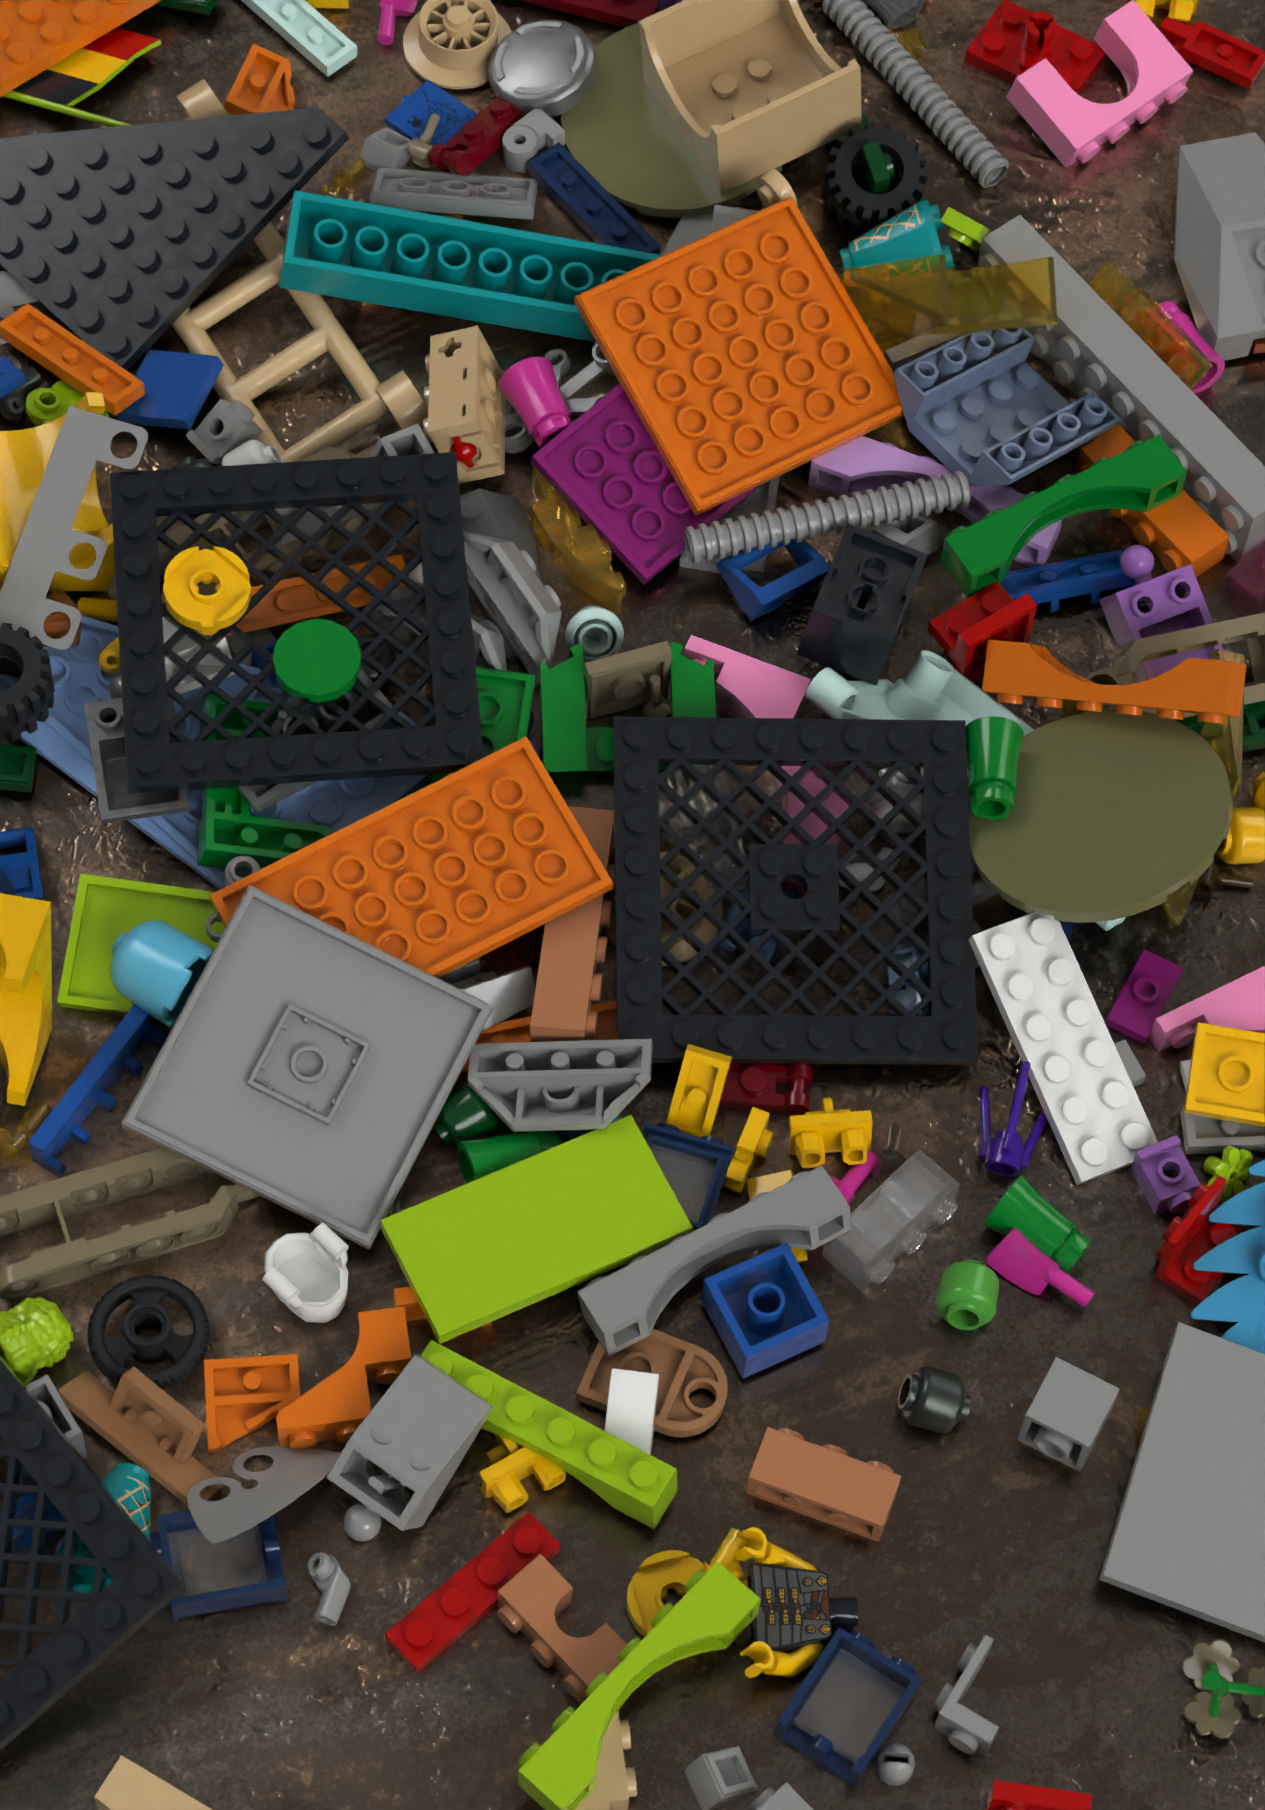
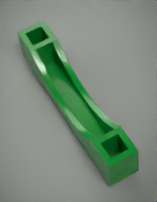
M1160 435L1147 441L1138 440L1128 446L1124 452L1111 458L1103 457L1094 462L1089 469L1076 475H1065L1053 486L1039 493L1037 491L1030 492L1022 497L1018 503L1004 510L1001 508L989 512L983 520L969 527H957L944 539L941 562L964 595L969 598L996 581L999 583L1004 582L1011 563L1022 547L1037 533L1053 523L1078 513L1100 509H1128L1147 512L1181 495L1187 471Z

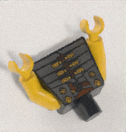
M751 1527L736 1534L738 1538H743L747 1542L748 1547L734 1550L737 1560L745 1561L753 1558L756 1562L750 1563L748 1572L749 1589L761 1598L759 1614L750 1623L751 1645L740 1651L741 1656L746 1655L752 1658V1665L746 1668L744 1673L748 1678H754L762 1672L767 1675L796 1677L816 1663L832 1638L831 1627L858 1626L857 1598H829L828 1575L826 1573L817 1571L814 1565L768 1542L762 1530L757 1527Z

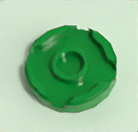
M310 619L298 622L284 631L275 644L273 654L274 671L277 681L283 689L298 698V695L302 698H308L309 702L316 703L337 699L351 690L356 682V677L359 674L362 663L360 648L357 639L346 627L332 620Z

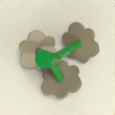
M1216 1639L1209 1645L1205 1642H1197L1193 1646L1194 1655L1186 1657L1183 1662V1671L1186 1676L1194 1679L1196 1688L1203 1691L1199 1692L1196 1695L1195 1701L1188 1703L1184 1710L1185 1718L1195 1724L1196 1732L1200 1735L1212 1733L1218 1738H1228L1233 1734L1234 1724L1239 1723L1241 1720V1712L1234 1708V1699L1228 1694L1229 1692L1241 1694V1699L1244 1704L1249 1705V1713L1253 1718L1265 1717V1665L1261 1669L1252 1668L1248 1674L1249 1681L1245 1684L1233 1682L1232 1673L1239 1669V1661L1236 1657L1231 1656L1232 1650L1229 1643L1223 1639Z

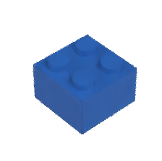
M784 1243L704 1279L701 1302L743 1379L826 1342L830 1320L788 1243Z

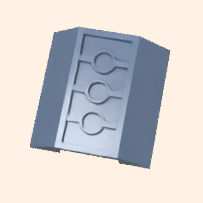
M1008 312L897 368L893 375L909 432L953 474L961 470L966 476L969 486L1009 485L1110 430L1121 421V418L1093 392L1070 404L1031 368L1025 360L1036 338Z

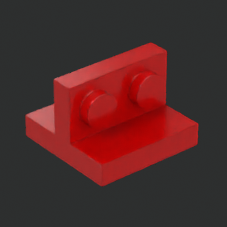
M996 581L930 620L927 631L953 660L952 666L971 682H975L984 676L988 640L1029 643L1037 604L1028 593L1013 600L999 582Z

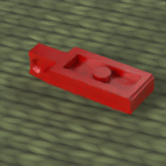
M1166 16L1159 28V31L1184 60L1249 90L1265 65L1264 50L1199 20L1196 24L1187 23L1185 25Z

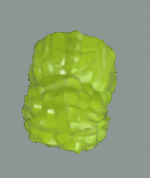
M37 1297L36 1299L26 1298L19 1305L9 1309V1311L0 1312V1356L24 1386L32 1382L38 1369L44 1366L52 1367L54 1362L58 1363L61 1359L65 1358L67 1350L70 1349V1342L74 1338L71 1324L64 1317L56 1303H52L42 1297Z

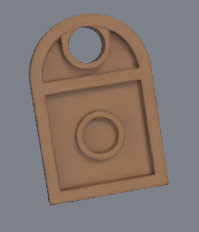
M652 1329L649 1336L609 1357L600 1342H598L576 1392V1400L607 1412L612 1368L659 1374L654 1431L672 1437H690L706 1431L719 1419L726 1404L728 1384L723 1367L710 1352L697 1345ZM706 1389L714 1395L716 1401L708 1408H698L691 1403L689 1395L694 1390Z

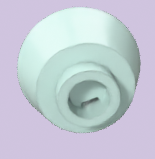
M587 606L580 609L571 618L565 631L568 648L577 644H583L584 660L589 662L614 655L622 645L624 630L619 618L613 612L600 606Z

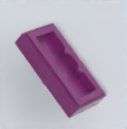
M1144 949L1106 1019V1026L1145 1045L1151 1034L1155 1019L1160 1017L1183 974L1184 968Z

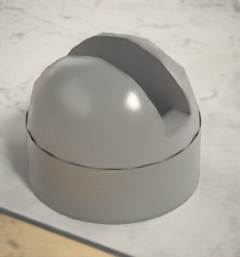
M900 1743L884 1746L876 1759V1773L883 1782L889 1785L897 1786L906 1783L911 1778L915 1769L913 1753L906 1745ZM884 1757L906 1758L908 1763H884Z

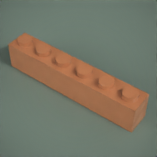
M568 806L613 881L612 890L615 891L614 864H611L614 854V810ZM607 892L545 923L530 1022L531 1042L586 1041L587 1038L595 1039L598 1012L591 1011L592 1000H601L603 974H596L597 964L606 963L608 937H601L603 926L611 927L613 901L606 900Z

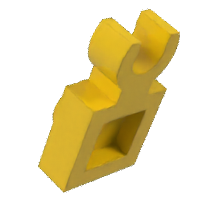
M752 1107L737 1144L736 1153L725 1175L727 1179L724 1185L725 1189L741 1194L757 1155L766 1157L774 1132L767 1130L769 1112Z

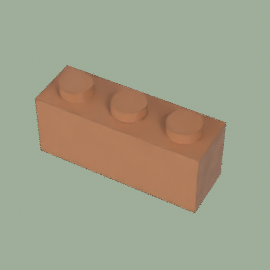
M767 1427L748 1477L746 1494L879 1542L897 1495L902 1476L895 1474L893 1469L878 1461H868L865 1463L849 1457V1454L844 1449L835 1445L825 1444L821 1447L805 1441V1438L794 1430L787 1428L775 1430Z

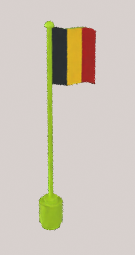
M116 27L3 95V97L109 127L132 125L75 109L72 106L101 89L136 58L161 45V39Z

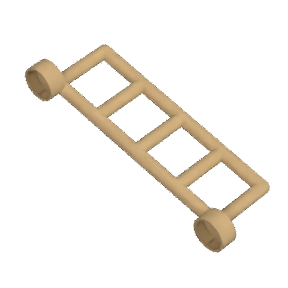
M204 79L176 96L188 116L184 120L229 116ZM271 221L253 239L267 261L193 309L188 307L172 324L191 354L219 357L224 366L213 385L214 390L220 399L229 402L239 400L254 412L255 416L252 420L263 430L256 440H259L266 447L270 444L273 445L280 453L284 462H299L326 446L336 448L388 413L399 430L419 424L424 433L423 420L428 418V407L408 376L401 370L383 383H380L320 294L287 289L314 330L239 379L236 378L205 330L280 282L285 242ZM329 351L362 401L284 450L251 400Z

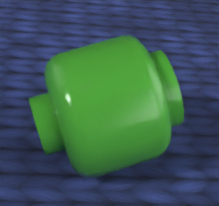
M965 1260L951 1264L945 1268L940 1277L937 1296L938 1312L950 1325L960 1330H974L987 1324L993 1319L997 1310L999 1296V1279L992 1269L975 1260Z

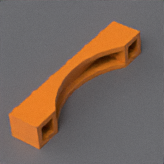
M988 640L982 691L997 694V702L1023 705V697L1037 698L1036 706L1062 709L1064 700L1076 702V710L1102 712V706L1106 704L1116 705V714L1142 716L1143 708L1157 709V718L1183 720L1184 712L1198 713V722L1224 724L1225 716L1241 717L1246 664L1188 657L1173 669L1149 680L1128 685H1101L1071 671L1060 663L1045 646L1022 642Z

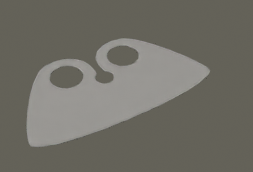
M288 1446L250 1449L240 1454L234 1460L232 1468L237 1476L245 1480H256L258 1485L254 1488L246 1489L241 1486V1482L229 1477L205 1479L189 1490L187 1495L189 1510L197 1527L209 1542H223L269 1518L315 1486L329 1474L341 1453L315 1448L292 1449ZM256 1455H266L273 1459V1465L260 1472L247 1471L243 1466L248 1458ZM212 1484H223L230 1488V1494L222 1500L206 1501L200 1497L201 1490Z

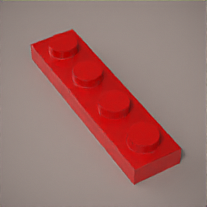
M527 1512L385 1633V1640L418 1674L497 1606L498 1590L539 1554L549 1562L561 1551V1545L530 1512Z

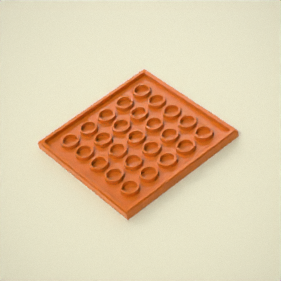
M791 196L575 296L574 303L695 516L904 416L893 376L894 372Z

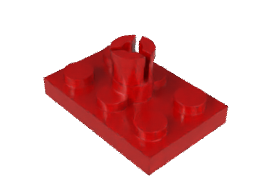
M1003 0L967 48L965 61L1013 84L1016 77L1046 58L1072 90L1080 95L1104 62L1106 53L1098 44L1058 25L1057 21H1053L1054 16L1046 12L1033 13L1009 0Z

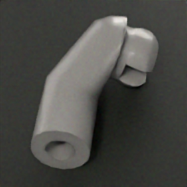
M317 1552L310 1557L307 1563L308 1573L312 1576V1579L322 1593V1598L314 1618L326 1625L336 1626L350 1592L351 1583L335 1557L324 1552Z

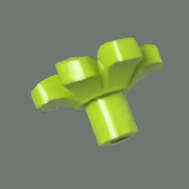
M1228 1146L1223 1150L1222 1160L1215 1156H1209L1205 1160L1204 1171L1213 1175L1207 1184L1209 1187L1219 1175L1227 1180L1219 1202L1224 1203L1229 1200L1230 1196L1234 1197L1246 1190L1242 1180L1248 1181L1251 1176L1248 1173L1249 1165L1253 1161L1251 1152Z

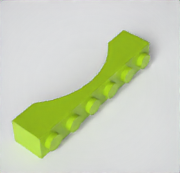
M433 1340L429 1342L421 1355L424 1359L494 1406L481 1429L507 1438L549 1460L574 1476L616 1510L655 1529L678 1491L676 1468Z
M718 1561L707 1572L702 1568L699 1569L684 1586L683 1591L686 1594L675 1606L670 1602L667 1603L651 1621V1626L654 1628L642 1641L638 1637L632 1639L618 1656V1660L621 1663L609 1675L602 1672L590 1683L585 1691L586 1700L576 1710L568 1707L561 1713L551 1727L554 1733L542 1746L535 1742L521 1756L518 1761V1765L521 1767L518 1770V1785L545 1810H576L595 1789L597 1761L603 1738L615 1714L634 1690L653 1674L678 1660L702 1652L727 1649L758 1616L761 1598Z

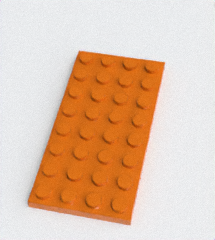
M526 736L210 894V901L226 928L248 886H253L436 978H440L612 890L613 881Z

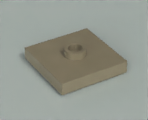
M668 641L584 663L586 718L594 719L647 704L651 700L649 678L652 675L660 677L661 692L663 698L667 699L672 651Z

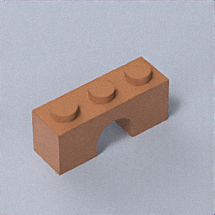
M539 1554L498 1590L497 1607L499 1610L497 1614L510 1631L517 1633L520 1630L532 1643L529 1646L530 1650L542 1665L547 1668L553 1665L565 1677L562 1680L564 1687L574 1699L581 1703L587 1698L585 1691L590 1683L602 1672L609 1675L621 1663L618 1660V1656L627 1644L607 1623H604L593 1634L582 1638L571 1637L558 1627L556 1623L557 1617L572 1604L573 1587Z

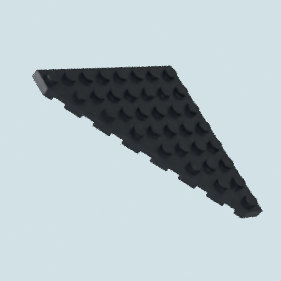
M318 107L0 138V265L78 338L128 371L293 198L294 190L300 191L349 140V137L343 129Z

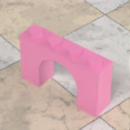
M1134 0L1106 17L1093 38L1123 74L1127 84V97L1115 103L1100 104L1082 98L1072 90L1046 58L1016 77L1006 96L1065 168L1078 160L1081 163L1087 162L1100 150L1101 144L1107 140L1111 144L1115 143L1130 129L1129 125L1137 120L1140 124L1146 122L1158 111L1160 104L1165 101L1169 104L1174 103L1188 89L1185 84L1193 72L1192 68Z

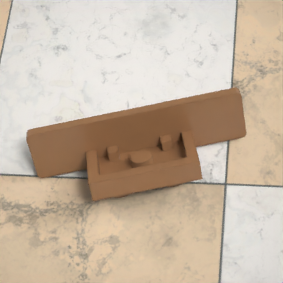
M135 1367L122 1375L115 1393L88 1371L82 1372L58 1390V1393L71 1412L137 1466L143 1468L148 1475L186 1506H188V1492L193 1486L205 1479L217 1477L192 1456L205 1424ZM209 1485L201 1490L200 1497L206 1501H211L223 1491L225 1485Z

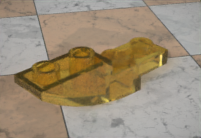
M1107 261L1088 283L1191 391L1213 367L1208 358L1177 322L1147 292L1140 290L1114 263Z
M533 466L532 490L537 502L531 503L530 522L535 530V537L555 569L580 595L594 606L605 608L616 616L620 615L622 597L626 596L627 592L621 573L619 571L614 573L611 567L612 554L609 544L603 539H599L596 529L592 524L581 527L578 513L574 509L568 508L565 499Z

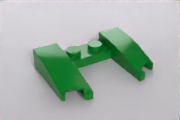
M670 642L669 646L672 651L670 666L671 717L716 718L714 661L707 658L705 665H702L680 654L683 645L677 642ZM577 644L569 648L573 656L572 658L551 669L548 668L545 661L540 664L542 763L548 773L613 771V727L586 728L583 644ZM659 765V770H665L669 765ZM714 765L692 766L695 769H711Z
M208 695L201 711L214 720L226 708L227 704L217 696ZM245 700L241 705L258 717L271 703ZM280 708L265 722L269 727H272L277 720V715L281 711ZM234 711L220 726L235 738H238L251 723ZM201 721L199 734L207 727ZM258 729L250 738L264 737L265 734ZM213 732L206 741L224 739ZM235 787L203 789L202 819L198 825L197 865L226 868L229 861L233 858L248 856L256 860L260 869L332 834V826L250 816V804ZM241 866V867H238L237 869H249V868L244 867V866Z

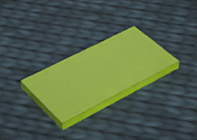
M80 873L57 1000L59 1007L126 1016L134 1003L121 995L113 985L110 975L113 957L111 951L114 942L122 933H128L142 922L150 920L163 921L215 950L218 943L212 941L206 934L207 919L210 915L216 913L210 901V894L214 892ZM215 922L211 926L212 930L216 933H224L226 929L222 922ZM150 1015V1018L152 1020H157L155 1017Z
M632 1115L610 1123L605 1129L593 1130L380 1220V1228L439 1344L625 1265L635 1257L653 1253L665 1247L674 1237L681 1234H690L693 1231L689 1219Z

